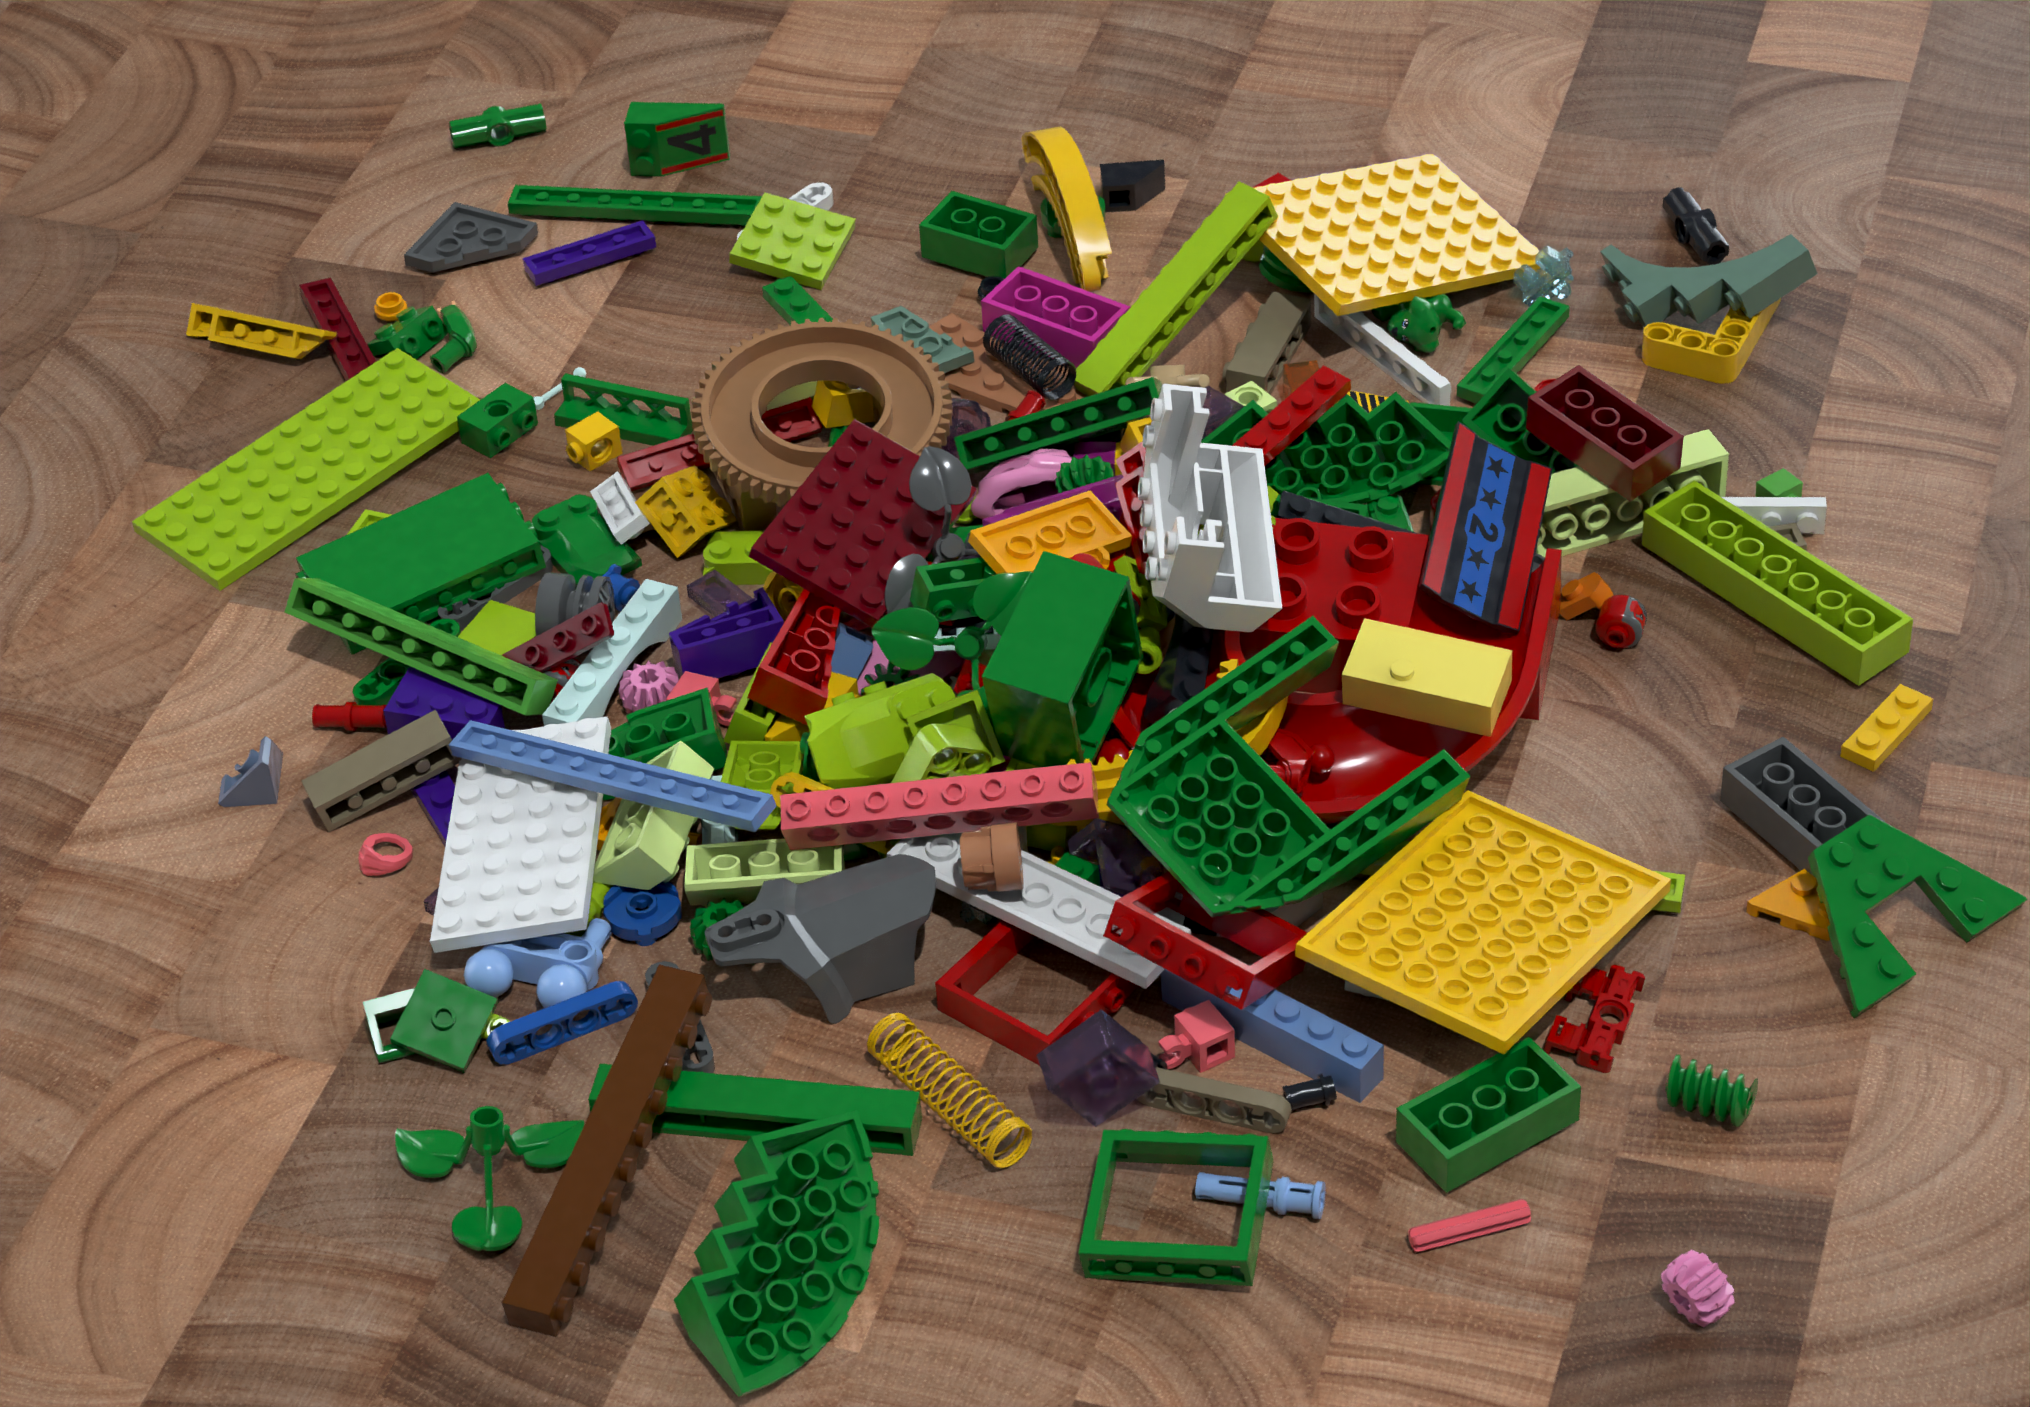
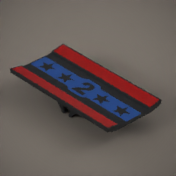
M1458 421L1454 428L1419 588L1432 599L1495 630L1517 635L1520 631L1553 468L1533 461H1526L1478 437L1474 431Z

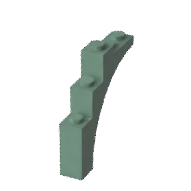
M1792 234L1742 258L1715 265L1691 268L1663 267L1644 263L1625 255L1612 244L1600 251L1605 265L1602 266L1605 275L1612 283L1618 282L1627 304L1623 306L1624 311L1633 323L1639 321L1644 327L1650 323L1661 322L1676 311H1679L1684 317L1689 315L1697 324H1700L1727 305H1730L1735 311L1740 309L1750 319L1818 274L1809 250Z

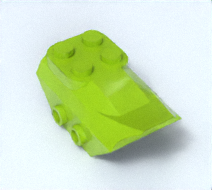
M933 673L888 688L885 681L864 687V696L855 698L854 693L849 692L831 698L834 706L805 715L810 731L807 742L821 783L833 789L891 783L914 740L906 718L955 698L952 688L941 677Z

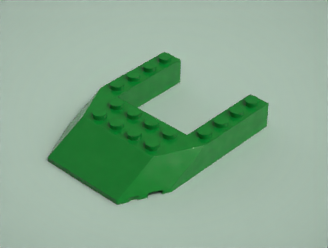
M1314 616L1141 732L1120 774V778L1108 798L1106 805L1211 917L1297 904L1351 880L1459 802L1471 777L1443 749L1331 830L1236 732L1331 666L1339 642Z

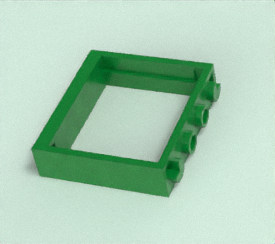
M1131 1129L1103 1130L1078 1252L1085 1278L1253 1286L1274 1163L1269 1137L1255 1134L1229 1135L1212 1132L1178 1133L1169 1130L1161 1132L1134 1131ZM1133 1162L1250 1167L1237 1246L1101 1240L1116 1163Z

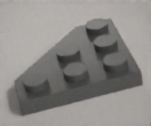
M454 202L404 254L405 264L424 271L437 272L520 252L538 235L537 223Z

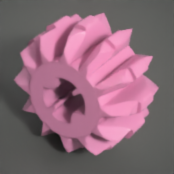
M648 660L646 665L634 664L633 670L623 671V678L619 681L620 687L618 690L626 713H632L666 701V698L679 681L675 668L666 667L664 661L651 664Z
M1690 1250L1686 1254H1681L1667 1265V1269L1661 1273L1662 1288L1669 1295V1302L1675 1305L1678 1314H1684L1692 1324L1697 1323L1702 1327H1706L1724 1316L1735 1303L1732 1295L1734 1289L1727 1282V1275L1720 1271L1718 1263H1712L1704 1253L1699 1254L1694 1250Z

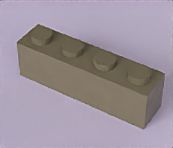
M1273 291L1267 302L1260 305L1258 317L1254 323L1251 322L1249 324L1243 342H1238L1231 362H1226L1224 366L1222 380L1226 382L1227 392L1253 381L1268 394H1272L1311 327V299Z
M434 710L307 777L301 782L328 832H331L455 766L462 758L453 756L449 747L452 739L438 713Z

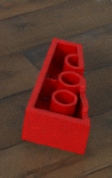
M803 589L761 662L747 698L807 725L805 715L824 709L828 699V683L832 671L831 662L835 650V635L839 623L840 609Z

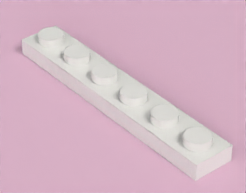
M1314 294L1315 317L1421 402L1450 406L1451 383L1444 376H1441L1429 367L1425 361L1415 356L1402 343H1399L1387 334L1383 328L1378 327L1364 316L1361 311L1337 316Z

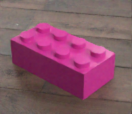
M1018 266L981 300L983 332L985 333V330L993 320L1002 315L1010 314L1057 350L1058 353H1061L1062 356L1077 368L1093 352L1099 341L1105 338L1112 330L1119 318L1130 309V306ZM1001 323V324L994 330V332L992 333L991 336H994L996 330H997L1002 324H1004V323ZM1009 323V324L1005 325V326L998 332V334L996 335L995 338H998L999 334H1000L1007 326H1009V325H1011V324H1013V323ZM1012 326L1011 328L1007 329V330L1002 334V336L1000 337V340H1002L1003 336H1004L1010 329H1012V328H1014V327H1016V326ZM1016 330L1012 331V332L1005 338L1004 341H1006L1007 338H1008L1012 333H1014Z

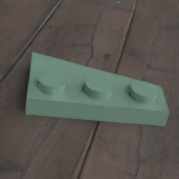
M902 306L871 317L872 326L875 324L879 325L880 331L889 328L891 329L892 336L902 334L904 342L913 340L914 348L923 347L924 355L930 354L932 356V363L937 362L939 364V371L946 373L975 361L974 352L966 346L960 348L955 345L952 337L945 333L941 335L929 328L928 322Z

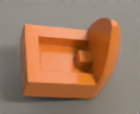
M1593 572L1579 580H1571L1562 587L1559 613L1567 621L1594 607L1600 609L1604 601L1614 596L1603 578L1598 573Z

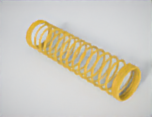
M898 1012L889 1014L873 1027L867 1041L868 1052L877 1061H881L882 1065L888 1068L893 1075L897 1076L902 1083H905L909 1090L920 1091L921 1100L929 1105L932 1111L937 1112L939 1117L944 1119L949 1126L953 1127L958 1134H961L965 1141L970 1142L974 1149H978V1152L986 1157L989 1163L995 1168L1001 1169L1009 1167L1020 1160L1028 1150L1032 1140V1129L1029 1125L1021 1120L1020 1117H1015L1013 1111L1006 1109L1003 1102H998L997 1097L991 1095L987 1088L982 1087L978 1080H973L971 1073H966L963 1066L957 1065L955 1059L949 1058L946 1051H941L940 1046L934 1044L933 1040L925 1036L922 1030L917 1029V1026L904 1014ZM900 1020L905 1021V1023L899 1024L892 1029L886 1036L880 1053H876L875 1045L881 1033L892 1023ZM902 1026H905L902 1036L894 1043L893 1047L883 1052L892 1034ZM917 1033H920L922 1037L916 1038ZM922 1040L920 1048L907 1062L900 1065L903 1055L914 1043ZM925 1040H928L930 1044L924 1046ZM930 1047L926 1058L915 1069L908 1072L912 1061L919 1053ZM933 1047H935L938 1051L932 1053ZM938 1054L936 1062L927 1073L916 1079L920 1068L925 1065L927 1060ZM941 1054H943L946 1058L940 1060ZM898 1058L897 1065L892 1066L891 1061ZM946 1062L943 1071L930 1084L924 1086L929 1074L938 1065ZM949 1062H952L954 1066L948 1068ZM906 1066L905 1072L900 1073L899 1068ZM954 1069L949 1081L940 1090L932 1094L936 1083L942 1076ZM957 1069H960L962 1073L956 1075ZM914 1073L913 1080H907V1075ZM962 1076L961 1082L955 1091L940 1101L945 1089L951 1082ZM965 1076H968L970 1081L964 1082ZM922 1080L921 1087L916 1088L915 1083ZM967 1084H970L964 1097L954 1106L948 1108L957 1092ZM973 1084H977L979 1088L972 1090ZM931 1087L929 1095H924L923 1090ZM979 1091L971 1106L957 1115L962 1103L974 1092ZM982 1091H984L987 1094L983 1097H980ZM939 1094L937 1102H932L931 1097ZM990 1098H992L995 1103L988 1105ZM983 1099H986L985 1105L974 1118L965 1122L974 1106ZM947 1101L945 1109L941 1110L939 1104ZM995 1106L987 1121L973 1130L981 1115L989 1108ZM998 1106H1001L1003 1110L996 1113ZM955 1109L953 1117H948L947 1112ZM1003 1113L997 1126L989 1134L982 1137L988 1124ZM1006 1113H1009L1011 1118L1004 1120ZM964 1115L962 1123L956 1124V1119ZM972 1123L970 1131L964 1132V1126ZM1020 1127L1012 1143L1004 1150L995 1153L998 1144L1012 1130ZM1024 1128L1022 1140L1020 1141L1017 1148L1005 1158L1001 1160H994L995 1156H999L1007 1152L1012 1146L1015 1145L1017 1140L1020 1138V1135ZM981 1130L978 1139H973L972 1134ZM989 1137L987 1145L981 1147L980 1141Z

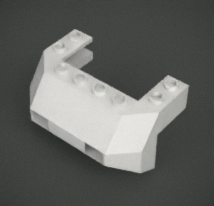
M1162 384L1159 398H1153L1151 403V425H1145L1143 432V447H1146L1144 477L1140 478L1138 484V499L1144 502L1141 508L1140 524L1146 527L1143 537V552L1149 554L1145 569L1146 580H1151L1153 597L1194 627L1253 632L1282 609L1263 449L1201 443L1209 417V409L1203 408L1207 389ZM1202 524V525H1204V529H1203V530L1200 529V532H1199V535H1198L1199 525Z

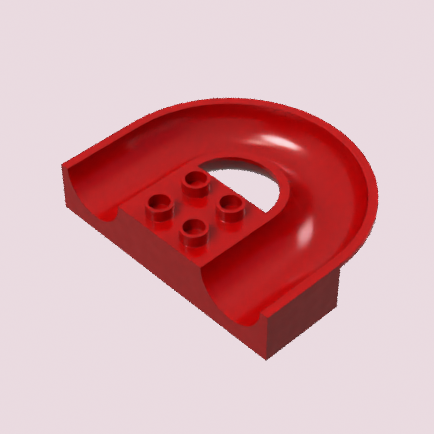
M1122 512L1119 522L1127 530L1125 519ZM1275 518L1276 524L1275 526L1272 525L1282 609L1253 632L1214 629L1205 689L1217 681V673H1220V662L1238 659V665L1240 666L1312 616L1339 642L1331 666L1296 690L1308 693L1293 692L1288 696L1287 707L1278 728L1299 735L1309 747L1321 743L1332 748L1335 754L1333 767L1328 772L1321 774L1310 770L1308 783L1300 793L1295 794L1324 824L1341 823L1443 749L1468 772L1497 747L1519 718L1539 720L1560 612L1562 550L1547 548L1543 562L1531 573L1520 631L1517 635L1495 630L1432 599L1419 588L1429 535L1390 531L1375 526L1354 527L1318 523L1303 518ZM1131 543L1130 547L1110 553L1108 571L1117 573L1113 562L1124 555L1135 559ZM1364 618L1512 650V681L1491 737L1343 704L1342 672ZM1160 666L1148 674H1135L1112 722L1113 727L1132 750L1140 733L1153 725L1144 719L1143 716L1147 692Z

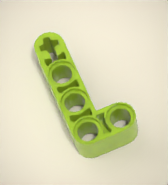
M929 724L916 734L891 783L984 774L992 766L993 757L973 729L945 724ZM901 839L891 840L890 844L896 845ZM877 851L881 859L887 858L886 854Z

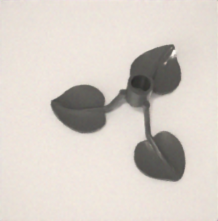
M925 447L911 472L909 490L912 499L921 508L927 511H937L942 507L945 509L943 528L941 529L942 536L934 542L932 556L934 558L932 564L958 561L962 556H980L975 549H966L963 540L958 535L949 532L952 513L951 505L962 504L970 496L971 480L967 469L949 452L936 447ZM907 555L901 558L891 569L885 588L887 614L899 609L913 607L910 595L916 567L928 565L921 555Z

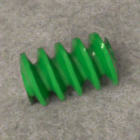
M1676 1054L1669 1069L1665 1087L1667 1103L1671 1107H1677L1683 1100V1108L1687 1112H1693L1699 1105V1113L1704 1117H1708L1715 1109V1118L1720 1122H1724L1731 1114L1732 1125L1740 1127L1749 1116L1754 1105L1758 1090V1078L1748 1088L1745 1087V1074L1740 1073L1734 1083L1729 1082V1069L1724 1068L1718 1078L1713 1077L1712 1064H1707L1703 1072L1698 1073L1696 1059H1692L1685 1069L1681 1067V1055Z

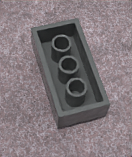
M1784 737L1723 767L1720 801L1800 870L1806 869L1810 874H1812L1808 856L1814 849L1869 814L1885 822Z

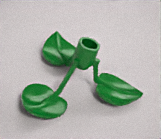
M1032 572L999 573L984 579L978 585L973 596V607L977 616L986 620L981 628L967 627L957 637L951 636L938 639L935 638L939 630L938 619L925 609L909 607L893 611L882 617L872 627V635L886 658L892 664L904 670H917L927 665L934 656L933 645H954L956 653L963 659L971 660L973 690L962 691L957 696L978 690L995 733L984 685L981 688L979 685V656L987 647L988 640L985 633L991 626L1002 636Z
M482 1106L473 1110L470 1114V1126L466 1127L465 1139L459 1133L449 1130L408 1131L397 1128L395 1132L396 1152L401 1164L407 1171L424 1178L442 1177L450 1173L453 1163L462 1164L464 1162L470 1145L479 1155L484 1156L486 1208L474 1206L460 1211L452 1221V1234L460 1244L478 1251L483 1249L486 1251H497L507 1248L519 1238L522 1231V1217L519 1211L512 1206L493 1208L492 1156L498 1154L506 1142L513 1155H523L525 1163L532 1167L553 1168L562 1166L567 1163L584 1127V1120L529 1125L518 1129L511 1135L510 1126L504 1125L502 1111L493 1106Z

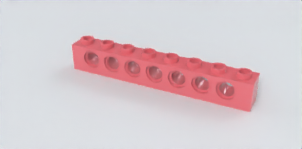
M1091 762L780 795L781 831L790 850L981 830V827L1017 822L1018 827L1099 818L1097 781Z

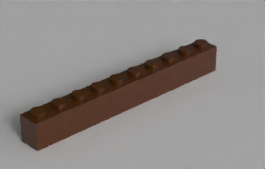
M659 964L502 1301L509 1325L556 1337L562 1323L569 1321L574 1307L573 1298L578 1287H583L587 1282L590 1272L589 1263L594 1252H599L604 1244L605 1228L610 1217H615L619 1211L622 1190L626 1182L630 1183L635 1176L637 1157L641 1149L647 1148L650 1143L652 1124L656 1116L661 1115L665 1110L667 1091L672 1081L676 1082L681 1074L682 1058L686 1049H691L696 1041L697 1025L701 1016H706L710 1010L712 994L708 992L705 975Z

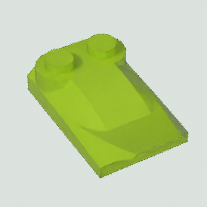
M731 740L721 782L770 794L771 785L783 774L789 772L802 774L804 755L800 752V741ZM791 782L781 787L786 791V794L795 793L793 791L794 784ZM776 805L775 809L758 829H775L781 821V808Z

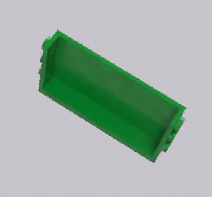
M486 473L296 557L300 572L295 573L296 578H319L424 623L438 616L439 606L447 608V611L453 610L452 604L462 601L464 605L468 603V598L475 600L495 591L496 587L497 589L502 588L506 583L516 581L519 578L544 569L546 565L531 521H524L521 509L515 501L510 503L509 495L501 482L496 484L490 474ZM340 637L351 655L366 649L364 646Z

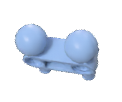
M595 918L592 919L581 937L560 933L484 945L482 950L471 956L466 962L464 971L465 982L468 987L495 998L505 993L511 987L512 980L536 984L537 997L542 1006L547 1008L585 993L598 983V968L603 962L601 949L611 936V926L605 920Z

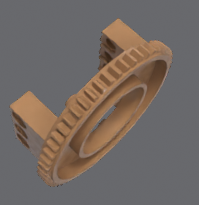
M819 318L818 322H811L810 319H805V322L802 324L791 321V326L784 327L782 324H778V329L773 331L765 328V334L758 335L753 333L750 341L741 339L740 347L730 346V354L721 353L720 362L713 361L711 363L712 370L704 372L705 379L699 380V389H695V398L692 400L693 409H691L695 444H698V451L700 454H703L704 462H710V470L714 472L742 531L766 530L777 516L776 503L779 507L786 505L831 448L806 447L787 442L773 434L764 425L761 416L767 411V405L783 391L802 383L824 380L845 382V385L851 389L862 388L870 393L873 398L875 426L872 429L919 456L925 447L931 446L941 449V446H946L947 436H950L953 416L949 383L945 381L944 372L939 371V364L937 362L932 363V356L930 354L924 355L923 347L914 348L913 340L904 342L902 334L892 336L891 329L889 328L880 331L877 324L867 327L865 321L859 324H852V319H848L844 323L839 322L838 318H834L832 322H825L824 318Z

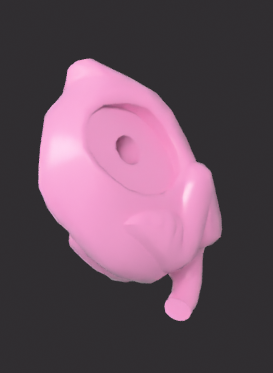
M1039 449L1030 452L1028 455L1012 457L998 463L979 482L978 494L971 503L973 515L985 519L1001 514L1007 508L1058 494L1055 485L1056 473L1060 471L1061 463H1071L1072 458L1065 450Z

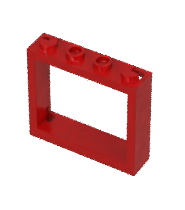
M1168 871L1116 900L1103 936L1243 1010L1303 971L1306 961L1295 957L1296 943L1308 932L1264 909L1211 917ZM1176 892L1183 895L1182 900L1174 897ZM1168 907L1261 956L1262 959L1249 966L1158 918L1154 914ZM1231 988L1237 991L1243 990L1240 999L1230 994Z
M1002 920L935 982L938 1011L1051 1072L1063 1060L1070 1058L1075 1048L1089 1036L1093 1025L1098 1020L1101 1021V1018H1107L1112 1012L1118 1011L1124 1000L1136 988L1139 989L1141 987L1112 973L1047 1036L973 996L1036 937Z

